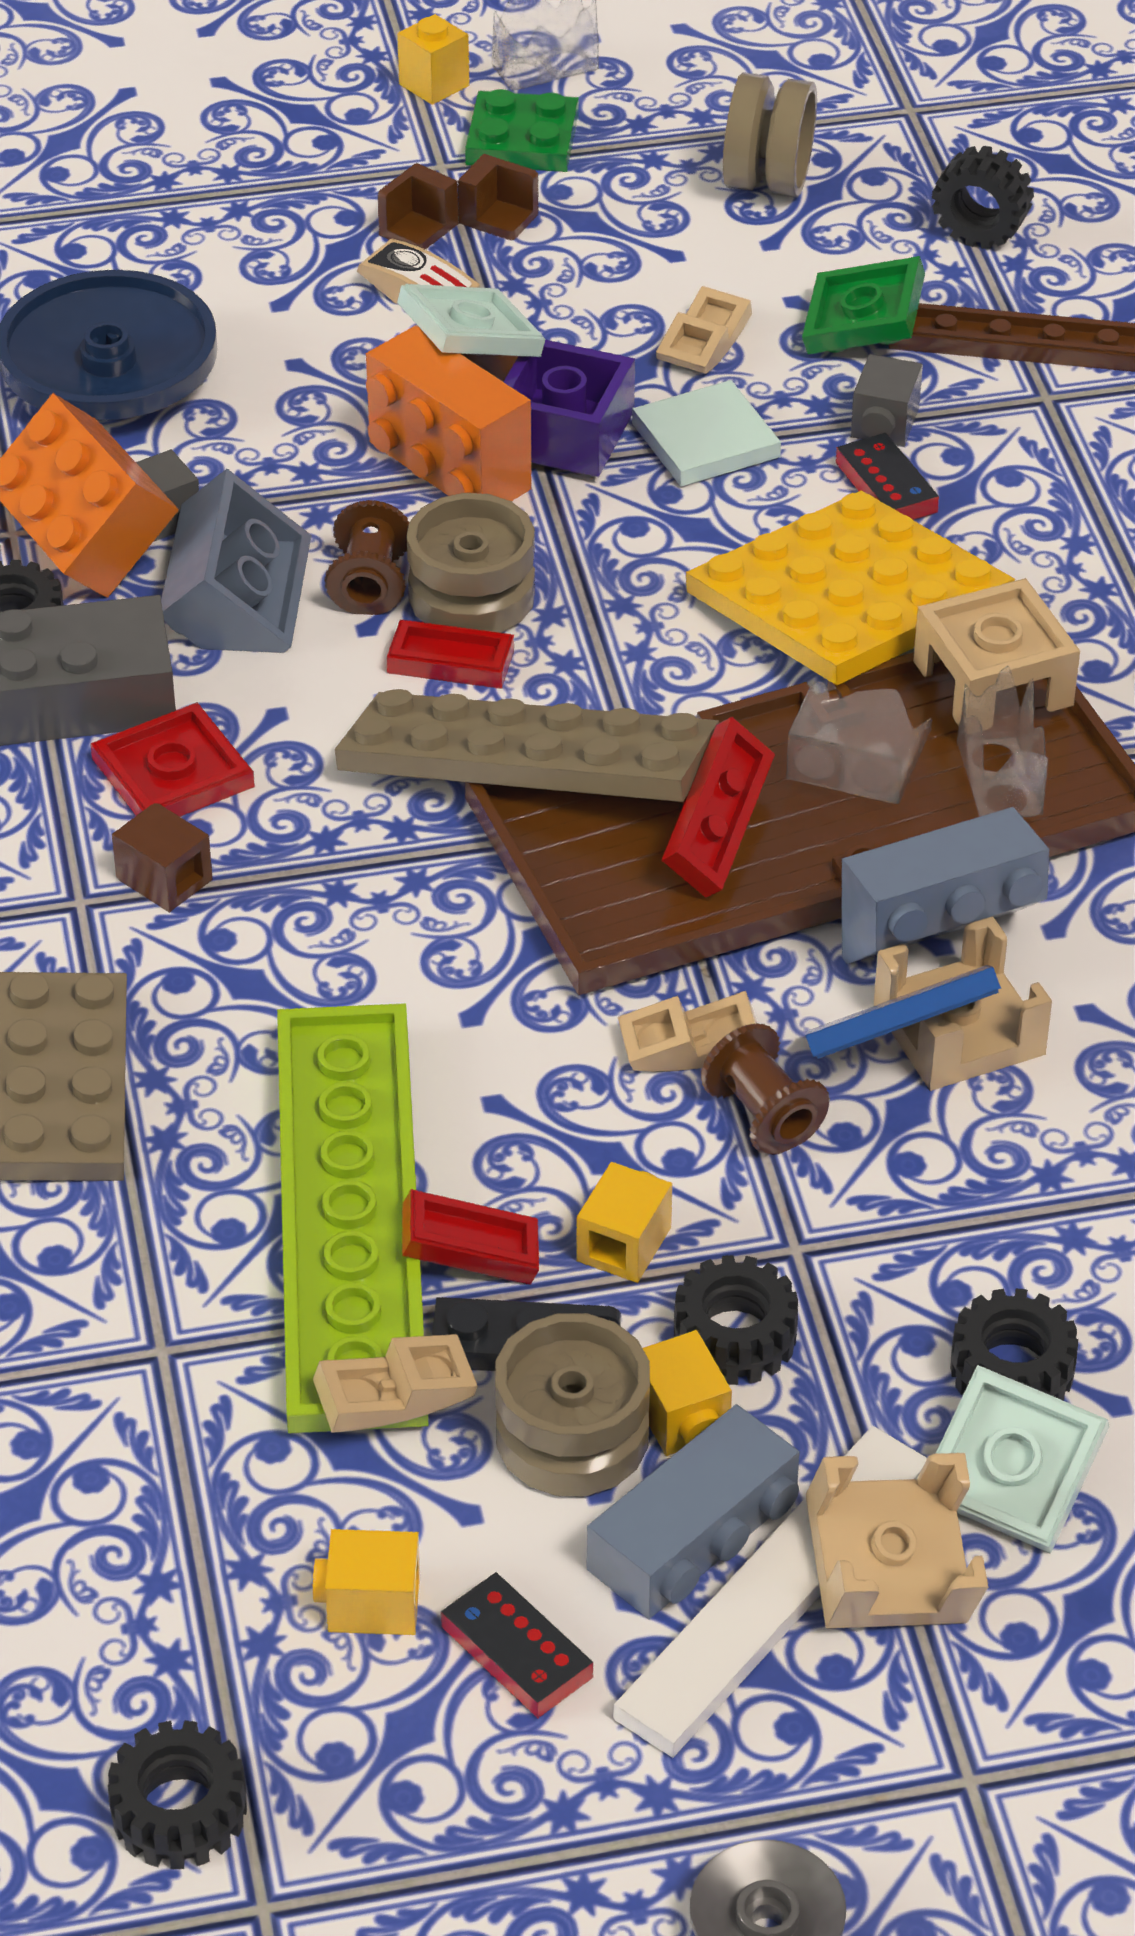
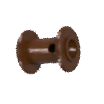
M366 500L347 506L337 515L333 526V537L336 538L335 543L339 544L338 548L343 550L344 556H338V560H333V564L329 565L326 571L324 581L330 599L341 609L352 614L380 615L391 611L392 608L397 607V604L401 602L406 589V580L403 579L404 574L400 572L401 568L396 567V563L393 561L399 560V557L404 556L405 552H407L409 521L398 508L385 502ZM370 526L378 529L376 533L363 532L365 528Z
M756 1023L733 1030L712 1048L704 1061L701 1081L702 1086L711 1096L724 1099L735 1094L753 1114L755 1119L751 1122L753 1126L749 1129L751 1131L749 1136L753 1146L760 1153L781 1154L804 1143L818 1130L829 1109V1092L819 1081L816 1082L814 1079L811 1081L806 1079L805 1081L799 1080L797 1083L793 1082L775 1061L779 1056L777 1053L780 1050L779 1045L781 1044L777 1032L770 1026Z

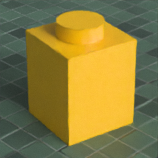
M436 14L425 17L418 23L397 33L399 85L431 105L470 86L469 34Z
M610 1162L577 1215L576 1261L638 1283L671 1229L673 1183L657 1178L651 1173L637 1171Z
M697 1330L643 1348L650 1361L649 1427L665 1456L677 1453L731 1409L732 1390Z
M331 1529L328 1558H315L313 1572V1602L326 1603L328 1632L416 1635L420 1586L419 1532Z

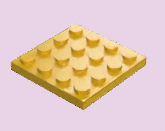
M861 490L857 493L848 494L842 500L814 513L805 514L797 521L771 533L762 534L756 537L754 541L726 554L714 556L710 561L687 571L686 591L837 686L915 648L918 606L1013 582L1015 578Z

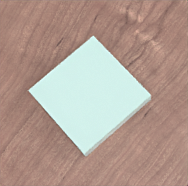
M419 284L401 285L397 303L442 353L541 357L545 338L499 289Z
M732 380L632 408V424L680 487L777 459L781 455V441Z
M977 1365L936 1454L965 1453L970 1487L957 1510L958 1514L1051 1553L1110 1426L1106 1418Z

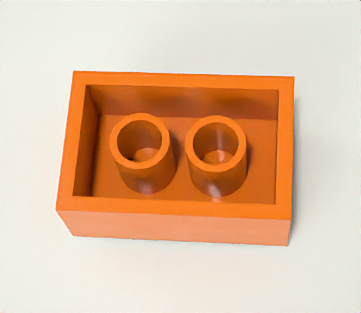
M417 325L366 353L368 435L370 443L379 451L388 454L410 469L417 477L423 478L448 496L461 493L491 494L513 501L531 490V400L460 353H442Z
M54 393L51 394L0 458V502L63 574L106 598L110 596L179 511L174 503L95 418Z

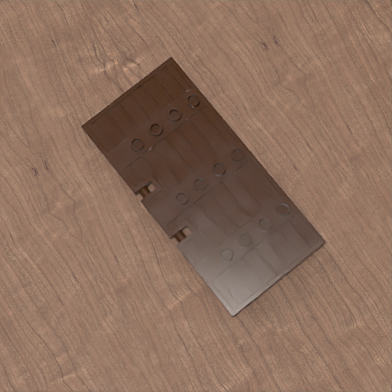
M914 652L894 657L837 686L828 681L827 691L814 694L808 683L804 682L697 712V719L719 720V723L733 717L775 753L724 887L721 891L707 898L661 861L686 798L683 802L465 782V799L579 996L841 919L842 858L1010 807H1014L1046 844L1049 848V857L1135 832V763L1077 686L1074 706L1049 712L1045 707L1048 678L996 691L993 725L989 729L965 735L954 720L952 713L955 691L954 677L941 659L939 662L934 663L933 674L924 677L913 661Z

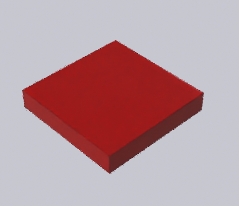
M198 702L90 744L92 760L136 816L150 805L158 803L181 817L255 787L254 771Z

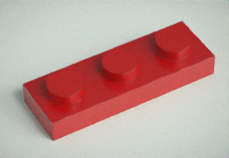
M733 717L715 726L661 860L705 898L721 891L724 887L775 756L774 752Z

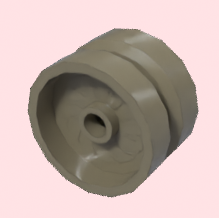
M745 72L739 75L733 90L725 130L723 180L726 187L752 191L762 180L765 172L766 183L772 194L798 197L801 194L810 164L816 125L817 87L814 82L788 78L779 88L775 99L774 86L769 76Z
M461 493L441 497L422 507L410 520L407 532V560L410 565L408 594L415 616L425 623L499 633L520 623L533 608L535 596V568L533 566L535 528L528 514L512 501L491 494Z
M557 1313L529 1322L507 1339L496 1359L495 1368L496 1447L507 1469L529 1487L556 1496H589L616 1487L635 1472L648 1449L650 1361L638 1339L616 1322L591 1314Z

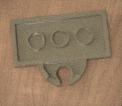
M0 972V1180L124 1181L127 973Z

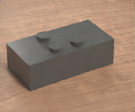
M160 595L26 610L14 609L0 612V746L117 733L176 710L173 672Z

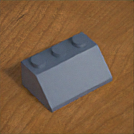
M225 469L181 505L161 597L164 621L173 631L184 635L201 649L286 652L292 646L311 534L229 469Z
M1010 807L842 858L843 960L846 964H851L876 956L878 951L900 944L912 945L963 929L969 923L992 916L994 918L1002 917L1046 900L1048 894L1049 848L1014 807Z

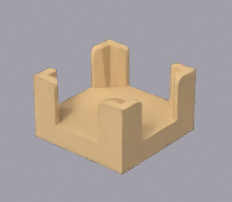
M1026 578L918 606L913 661L924 677L933 674L934 663L939 662L940 659L955 679L953 718L965 735L989 729L993 725L996 691L1048 678L1045 707L1049 712L1074 706L1080 650Z
M993 916L965 926L961 961L907 977L909 949L905 944L886 948L877 953L874 1006L985 965L994 967L1001 989H998L999 993L891 1032L929 1091L1046 1055L1052 1000L1039 982L1031 984L1029 999L1023 1001L1004 974L1007 937Z
M938 1453L928 1456L917 1479L851 1481L859 1465L856 1456L823 1457L806 1493V1502L826 1629L968 1623L988 1589L983 1556H974L968 1567H966L957 1510L970 1487L965 1453Z

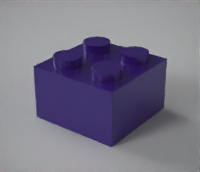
M545 340L541 357L518 356L504 380V383L531 400V463L569 470L576 474L599 477L632 417L635 394V358Z

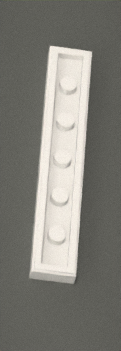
M873 1425L845 1455L858 1458L859 1465L851 1481L917 1479L927 1460V1457ZM806 1498L615 1702V1721L674 1758L819 1598L821 1594Z

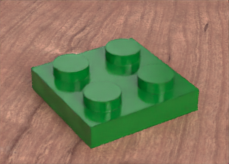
M504 89L478 91L465 147V164L472 166L483 154L533 170L567 172L579 115V97L562 96L551 92L541 95L512 93Z
M920 256L817 273L802 334L807 353L814 354L827 351L837 353L852 347L877 343L887 345L902 339L912 338L925 277V270Z

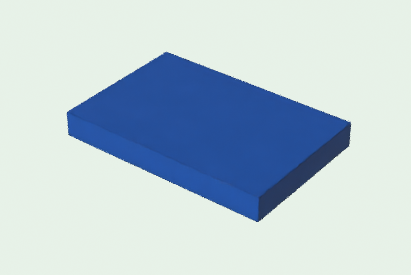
M985 965L805 1031V1036L813 1057L817 1056V1059L997 994L1001 986L994 967Z

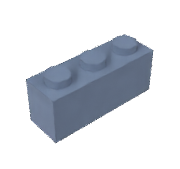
M735 1404L587 1525V1570L647 1619L652 1618L669 1602L674 1604L681 1602L692 1592L699 1577L719 1560L728 1561L735 1557L744 1547L751 1533L769 1518L772 1520L779 1519L792 1507L799 1493V1486L797 1484L800 1451L741 1406Z

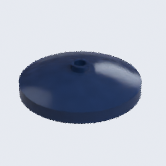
M98 270L77 273L53 280L20 298L7 311L0 323V372L10 389L24 401L39 409L51 394L54 393L96 420L136 417L155 412L180 401L204 382L210 374L217 357L216 325L213 314L207 304L184 285L146 272Z

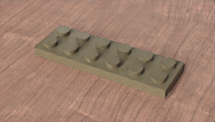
M392 689L378 692L337 745L335 756L337 770L683 802L690 791L715 726L719 724V720L697 719L696 716L689 713L661 716L639 714L636 710L630 708L602 711L581 709L580 706L571 703L542 706L524 704L521 700L512 698L498 701L471 700L461 694H446L435 697L412 695L407 690Z

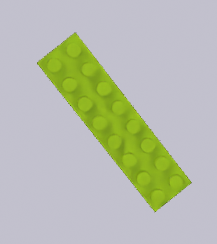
M406 1003L277 1009L288 1433L331 1431L313 1382L319 1361L385 1357L392 1338L424 1336L420 1260L402 1256V1204L410 1189L416 1190ZM428 1414L407 1421L368 1429L429 1426Z

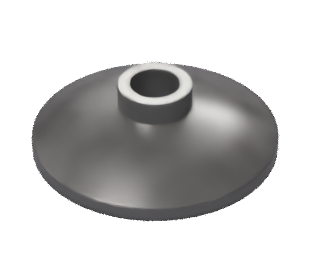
M752 1840L723 1850L703 1867L691 1891L690 1920L695 1936H842L846 1921V1901L841 1884L834 1872L812 1852L784 1841ZM768 1918L776 1921L779 1925L763 1927L755 1924V1922Z

